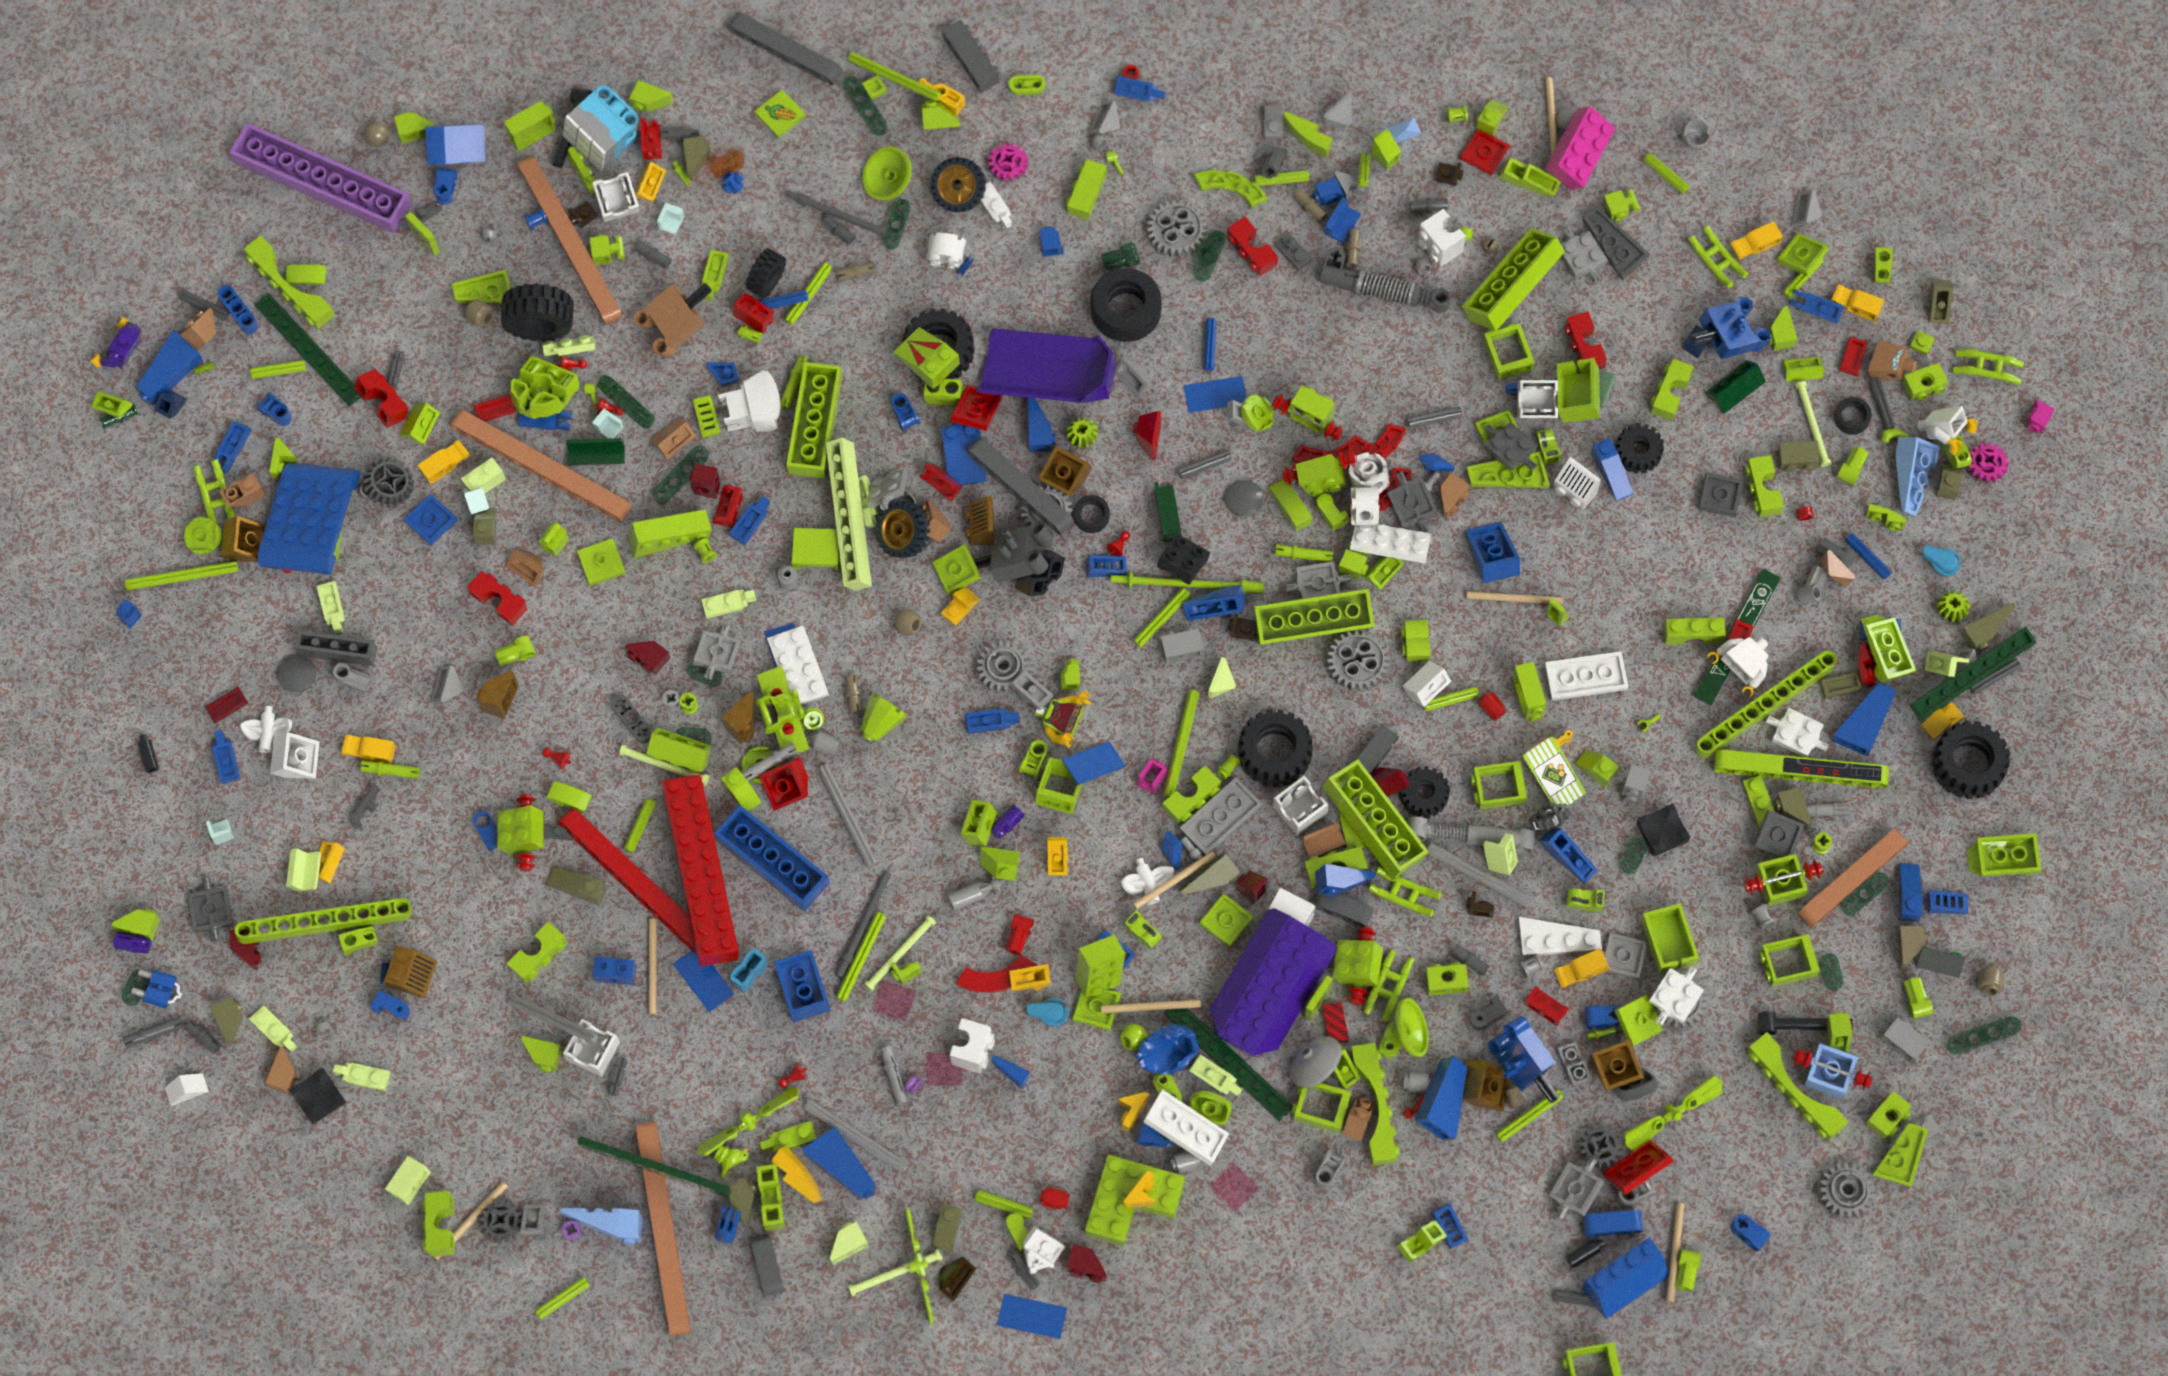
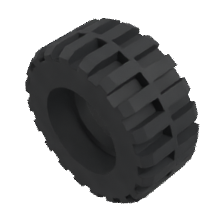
M539 283L517 285L514 288H510L502 297L501 324L506 332L524 340H556V338H562L564 335H567L573 327L574 301L569 293L563 289L560 290L556 286L539 285Z
M935 308L929 309L930 312L925 313L923 311L919 313L918 318L913 317L911 325L907 324L902 341L904 342L919 327L931 335L943 334L951 337L956 342L954 351L959 354L960 364L945 379L962 376V370L966 372L969 369V363H972L974 358V338L970 325L965 323V319L962 316L957 317L956 312L951 310L948 313L943 308H940V311H935Z
M1272 709L1266 710V714L1263 715L1260 712L1256 714L1255 719L1250 718L1247 721V726H1244L1241 730L1238 745L1239 760L1241 766H1244L1245 773L1247 775L1251 774L1252 780L1255 782L1259 779L1262 781L1261 785L1267 786L1268 783H1273V787H1279V783H1283L1284 786L1290 785L1291 780L1295 782L1300 779V774L1304 775L1307 771V766L1310 765L1313 740L1312 736L1309 735L1310 730L1308 726L1303 725V720L1300 717L1295 719L1293 713L1289 712L1287 715L1281 709H1278V712H1273ZM1270 734L1283 735L1293 743V754L1281 762L1268 761L1260 756L1257 751L1259 740Z
M1964 721L1962 725L1959 723L1954 724L1951 729L1948 728L1940 737L1932 754V766H1935L1933 769L1934 776H1939L1938 783L1941 786L1945 784L1947 792L1950 793L1953 790L1956 792L1955 796L1961 798L1962 795H1966V799H1973L1974 795H1977V798H1982L1986 793L1989 795L1994 792L1995 788L1999 787L2010 766V759H2008L2010 750L2005 748L2007 745L2006 740L1999 738L2001 734L1997 730L1995 732L1991 730L1992 726L1986 724L1984 727L1978 721H1975L1974 724H1971L1970 721ZM1961 746L1976 747L1987 757L1988 769L1980 774L1967 773L1958 767L1953 753L1956 748Z

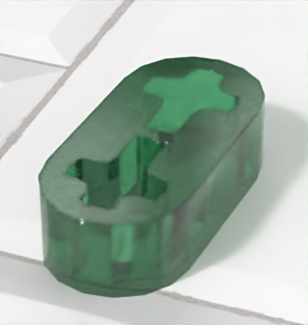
M1219 230L1212 231L1198 248V259L1201 262H1211L1224 247L1225 235ZM1219 237L1220 242L1216 241V243L1213 245L1214 238L1217 239ZM1210 248L1209 255L1203 256V252H1207Z
M693 662L688 666V675L691 679L710 687L721 685L723 677L720 671H714L713 676L717 674L718 680L714 679L712 682L711 679L709 680V676L708 679L704 677L707 668L693 665ZM697 667H699L700 671L703 674L697 672L696 675H694L692 669H696Z
M681 727L676 731V734L683 735L685 732L687 736L692 737L691 739L701 742L700 739L695 737H702V734H705L708 739H705L702 743L710 745L712 742L711 733L707 729Z
M1634 839L1630 843L1621 862V869L1625 874L1631 875L1638 870L1647 850V844L1644 840ZM1640 844L1642 850H1639L1637 855L1633 854L1635 851L1633 846ZM1631 858L1635 859L1633 862L1634 867L1628 869L1625 862L1629 863Z
M1826 953L1820 960L1824 985L1830 991H1837L1843 984L1839 961L1834 954ZM1827 958H1829L1830 961H1834V963L1831 966L1832 970L1829 969L1828 964H1824ZM1831 974H1833L1835 980L1839 981L1836 986L1833 983H1829Z
M140 969L131 973L122 992V1000L128 1006L137 1005L142 998L135 995L136 998H132L129 1001L127 995H131L132 988L135 987L145 991L149 983V979L144 978L136 986L137 980L135 978L136 976L140 977L138 976Z

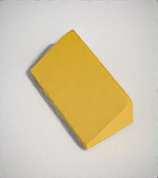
M652 162L646 164L634 192L635 196L654 202L667 170Z
M322 842L318 851L321 853L318 880L331 883L345 849L338 843Z

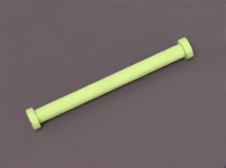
M1805 381L1795 384V387L1799 391L1814 441H1818L1820 466H1830L1832 463L1828 459L1807 394V384Z
M624 744L619 751L621 756L626 755L684 777L699 775V773L691 772L688 769L673 766L666 761L656 760L652 756L627 748V745ZM701 774L703 786H706L709 775Z
M927 915L925 921L864 985L870 991H873L875 989L874 986L892 968L891 964L894 962L896 964L931 925L934 926L936 924L935 920Z
M939 1249L934 1250L935 1253L922 1257V1260H927V1264L936 1260L942 1261ZM907 1263L856 1285H848L852 1297L856 1296L855 1293L909 1272V1264Z

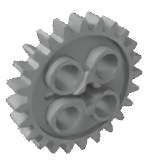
M1173 199V204L1170 205L1166 201L1165 207L1159 204V210L1154 209V215L1149 216L1150 221H1147V227H1149L1147 228V234H1150L1149 240H1153L1152 246H1157L1158 252L1164 249V255L1171 252V257L1175 253L1181 257V253L1184 252L1188 256L1189 250L1194 253L1195 246L1200 248V242L1205 241L1204 236L1207 235V230H1205L1207 229V223L1204 222L1206 217L1202 216L1201 210L1196 212V205L1191 208L1190 202L1183 205V200H1181L1177 204L1176 200ZM1180 216H1185V217H1187V218H1186V219H1180V218H1178V217H1180ZM1162 222H1168L1169 224H1168V225H1162L1161 223H1162ZM1186 232H1192L1193 234H1192V235H1186L1185 233H1186ZM1173 237L1176 240L1169 241L1168 238Z
M1355 630V635L1348 631L1347 637L1342 634L1340 635L1341 641L1335 639L1334 644L1336 646H1330L1332 652H1328L1327 657L1331 659L1327 660V665H1332L1328 671L1334 672L1332 674L1333 679L1338 677L1337 684L1344 682V688L1351 685V691L1355 689V686L1361 691L1362 686L1369 690L1370 684L1374 687L1377 686L1376 680L1382 682V676L1387 675L1385 669H1389L1390 664L1386 662L1390 661V657L1386 656L1388 649H1383L1385 643L1379 644L1380 637L1372 639L1373 633L1366 636V631L1364 630L1362 635H1359L1358 630ZM1365 646L1369 648V651L1363 652L1360 648ZM1343 652H1348L1351 654V656L1346 658L1343 657L1341 654ZM1373 664L1375 665V668L1368 669L1366 665ZM1354 669L1357 671V674L1351 675L1348 673V670Z

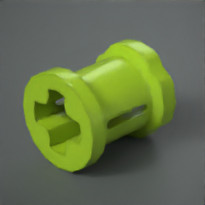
M1463 105L1462 108L1454 109L1447 107L1449 124L1462 120L1468 122L1466 105Z
M708 538L699 540L693 546L695 550H698L702 557L701 561L704 564L717 557V553L709 545L710 541Z
M686 692L679 698L681 709L685 714L691 715L697 711L698 703L695 695Z
M1820 832L1815 836L1812 849L1817 854L1827 853L1832 845V838L1828 833Z

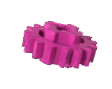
M1003 143L1002 148L997 145V151H991L992 156H989L990 163H988L989 169H991L992 175L996 174L998 180L1003 177L1004 182H1006L1007 178H1010V181L1013 182L1014 177L1020 179V173L1026 174L1025 169H1028V156H1025V150L1020 151V145L1015 148L1013 143L1010 146Z
M1988 442L1987 446L1980 443L1979 448L1974 446L1973 452L1970 451L1972 462L1968 467V471H1973L1972 477L1977 475L1979 482L1985 479V483H1988L1989 479H1991L1995 483L1997 478L2002 479L2003 474H2006L2008 470L2006 467H2008L2009 461L2005 460H2007L2008 454L2003 455L2004 449L1998 450V444L1992 447L1990 442Z

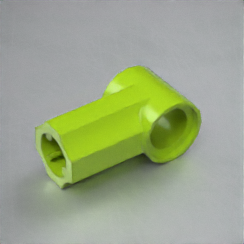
M1854 446L1846 463H1843L1837 478L1854 486L1869 453L1860 446Z
M521 636L515 639L512 644L494 650L501 667L517 660L525 661L528 657L533 658L536 655L529 636Z
M1915 977L1904 981L1903 984L1909 1000L1908 1008L1909 1011H1912V1014H1910L1912 1019L1933 1015L1932 1003L1926 996L1921 978Z
M1681 1249L1680 1261H1678L1677 1289L1693 1291L1702 1253Z

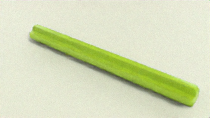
M855 52L849 54L848 61L933 101L940 99L941 93L933 88Z
M237 561L130 578L125 580V588L133 590L238 572L239 568Z
M1196 690L1188 691L1163 796L1169 798L1176 792L1200 695Z

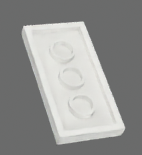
M1379 524L1355 525L1350 550L1426 564L1431 534Z
M804 626L767 638L777 667L783 666L791 694L792 690H797L801 705L829 696Z
M1621 651L1545 662L1551 701L1624 691L1629 688Z
M1161 1090L1143 1121L1209 1166L1214 1162L1229 1133L1164 1090Z

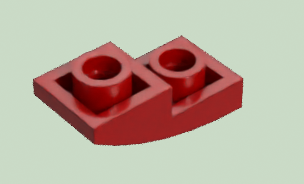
M1863 642L1859 650V672L1862 682L1872 687L1877 684L1873 668L1877 664L1871 647Z

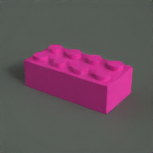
M1591 106L1577 109L1545 169L1570 190L1584 188L1615 127Z

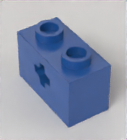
M595 957L592 976L595 982L634 985L637 966L634 960Z

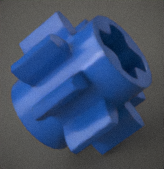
M732 171L727 172L721 179L724 183L721 187L729 194L731 192L733 194L738 193L744 186L741 182L744 180V177L736 171L734 173Z

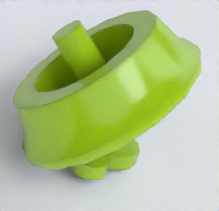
M812 707L804 711L805 718L801 719V724L805 729L814 731L823 725L824 714L821 710Z

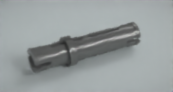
M178 1016L146 1029L140 1028L138 1032L123 1036V1041L126 1048L142 1042L144 1044L148 1043L150 1039L184 1028L181 1017Z

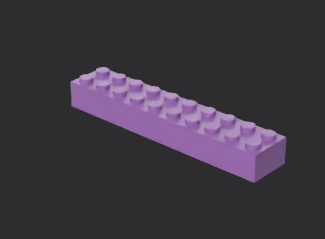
M249 123L245 125L229 152L235 164L392 233H395L399 226L398 222L404 218L412 204L409 194Z

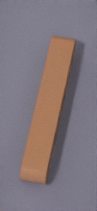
M1894 828L1804 906L1798 915L1812 929L1816 926V923L1818 924L1830 914V910L1833 911L1844 901V898L1847 899L1858 889V886L1861 887L1872 877L1873 873H1877L1886 865L1887 861L1889 862L1900 853V849L1903 850L1909 844V841Z

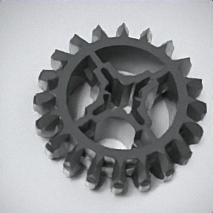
M389 457L386 458L385 462L381 458L378 460V463L374 461L371 467H367V472L363 475L364 480L362 484L365 486L364 492L368 493V499L374 498L373 503L380 502V507L384 504H387L388 508L391 507V504L395 507L399 503L404 504L405 499H409L410 493L414 490L412 487L414 486V480H412L413 473H408L409 467L403 468L404 463L397 464L396 459L390 462ZM381 473V479H378V482H374V477ZM403 483V489L396 493V487Z

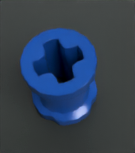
M539 208L537 212L531 215H524L531 230H534V227L542 223H548L542 208Z

